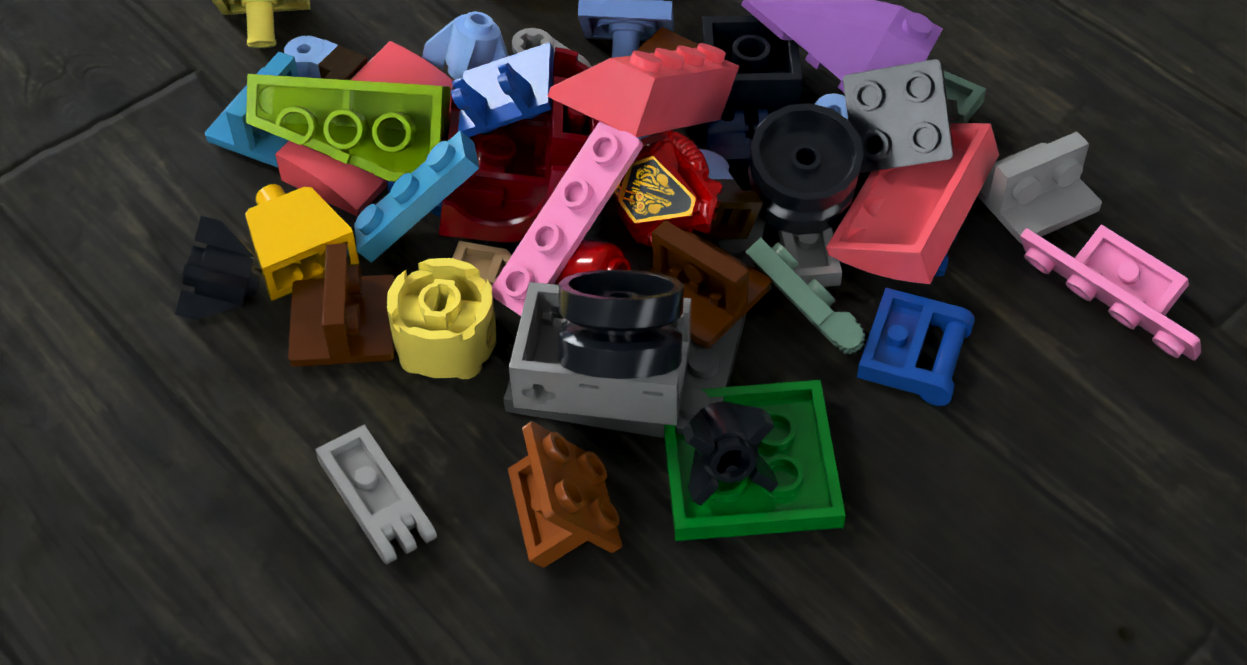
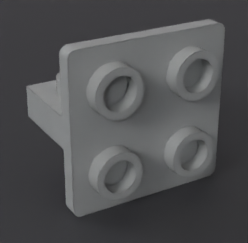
M1078 132L1048 144H1037L995 162L978 194L979 199L1021 244L1020 235L1026 228L1042 237L1100 211L1102 204L1097 195L1080 179L1089 143Z

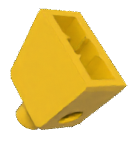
M277 184L267 185L260 189L256 195V203L258 205L249 208L245 213L253 246L271 301L292 293V284L296 280L325 278L326 244L347 243L351 264H359L351 227L312 187L304 186L286 194L282 187Z

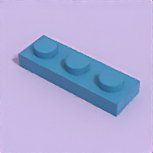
M459 131L450 140L438 143L430 151L427 160L415 171L402 175L394 183L391 192L376 205L371 204L359 214L354 224L357 252L372 263L479 169L474 142L462 131Z

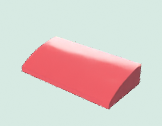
M389 41L351 79L355 81L450 86V93L453 86V80L444 72L419 55L392 41ZM450 95L449 120H450V110H451L452 95ZM288 141L275 154L281 181L298 189L304 186L312 187L325 202L357 217L387 187V180L377 177L373 173L351 164H345L324 153Z
M950 123L955 154L953 159L872 171L826 246L828 255L850 266L879 276L913 283L931 284L999 156L991 123Z

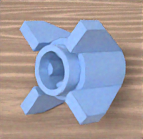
M476 11L455 18L426 42L422 54L423 59L440 68L444 67L446 61L448 73L454 81L463 79L464 71L509 56L500 28L493 22L490 16Z

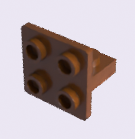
M667 220L652 232L653 267L648 272L676 278L684 285V298H691V340L703 348H710L771 290V278L696 233L683 231Z
M347 243L326 244L325 278L296 280L292 284L288 348L290 365L292 367L393 360L395 357V347L387 311V296L395 280L394 276H362L360 264H351Z

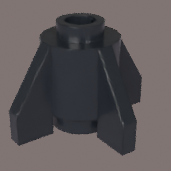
M201 215L194 241L207 245L206 248L193 245L182 275H184L183 285L194 287L195 289L194 292L181 289L175 315L194 320L243 305L245 296L255 298L262 275V269L254 267L256 256L222 220Z
M716 402L700 409L682 429L686 443L695 448L688 485L693 502L702 506L718 489L717 479L726 483H734L749 476L751 481L770 492L779 485L773 470L758 453L757 445L775 427L768 412L757 407Z

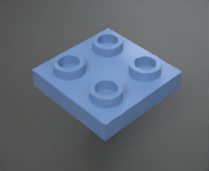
M579 0L578 18L584 38L612 40V58L631 56L633 51L639 49L640 41H647L661 27L674 32L675 24L672 1Z

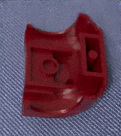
M555 47L553 86L589 69L588 66L578 61L579 52ZM453 98L451 101L448 140L458 132L460 109L456 106ZM552 99V110L544 112L535 118L522 119L498 127L490 133H480L469 137L475 144L479 169L442 201L439 235L494 242L522 241L599 121Z

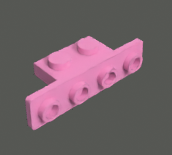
M600 121L598 122L492 285L493 298L521 316L529 282L555 283L643 148L642 141L627 131H619Z
M1102 224L1075 258L1028 228L1020 235L1024 251L1026 252L1024 258L1032 266L1045 274H1049L1051 270H1054L1068 279L1066 281L1067 287L1079 297L1087 301H1091L1094 297L1111 307L1108 312L1118 322L1130 329H1135L1139 325L1154 335L1152 341L1164 352L1175 358H1179L1181 354H1184L1195 361L1202 353L1200 339L1165 316L1189 286L1188 278Z

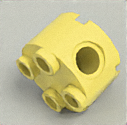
M453 258L428 259L418 263L419 270L412 272L410 275L407 276L406 270L394 280L387 296V311L392 338L402 368L408 373L421 374L431 378L457 377L459 379H470L478 375L482 369V363L490 357L496 345L493 292L488 279L486 283L480 277L479 269L472 264Z

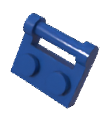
M885 288L859 363L857 378L918 394L931 405L945 406L949 404L955 389L952 377L964 338L970 336L975 322L974 315L969 310L959 306ZM930 325L939 327L944 332L932 371L917 368Z

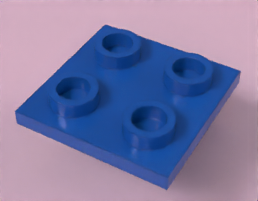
M549 42L464 71L463 79L452 81V85L455 90L451 91L452 98L458 109H460L458 132L462 131L468 137L480 133L486 134L496 130L498 127L522 119H532L552 110V99L548 97L550 87L553 86L554 48Z

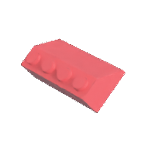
M699 43L697 48L677 46V49L674 51L656 48L654 53L633 51L631 56L609 58L550 87L548 97L619 131H627L635 137H641L720 120L739 65L725 60L726 53L723 50L703 43Z

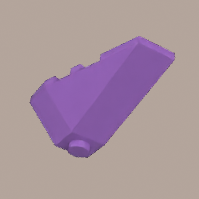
M743 0L741 4L780 39L794 40L808 52L805 60L815 69L824 66L839 78L841 82L838 88L843 93V77L847 74L926 61L943 28L932 23L922 14L913 13L899 5L877 0Z

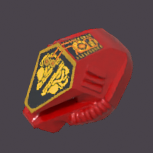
M670 130L640 139L643 143V148L611 195L620 218L636 243L652 247V232L665 220L683 231L692 233L694 229L702 233H710L712 226L710 224L717 215L714 212L715 208L719 207L720 204L717 195L721 194L723 186L719 181L708 178L709 167L701 150L688 137Z

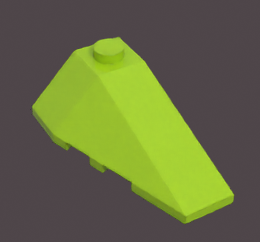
M247 74V124L324 153L345 164L356 166L387 181L396 182L405 173L415 171L427 160L430 151L438 143L447 141L450 86Z

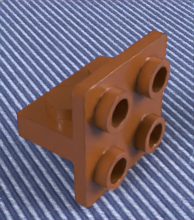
M533 421L523 426L522 431L528 456L509 467L508 473L529 561L545 568L586 541L611 553L622 548L617 527L620 519L617 510L610 502L605 484L607 472L600 458L595 453L585 451L567 441L560 433L551 432Z

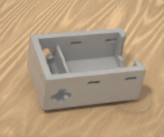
M529 282L509 365L514 408L677 426L691 341V298H684L682 316L677 321L671 323L682 333V362L678 369L664 375L648 378H599L578 374L561 366L558 361V332L563 326L569 324L570 321L565 318H554L553 313L550 312L551 307H558L559 285Z

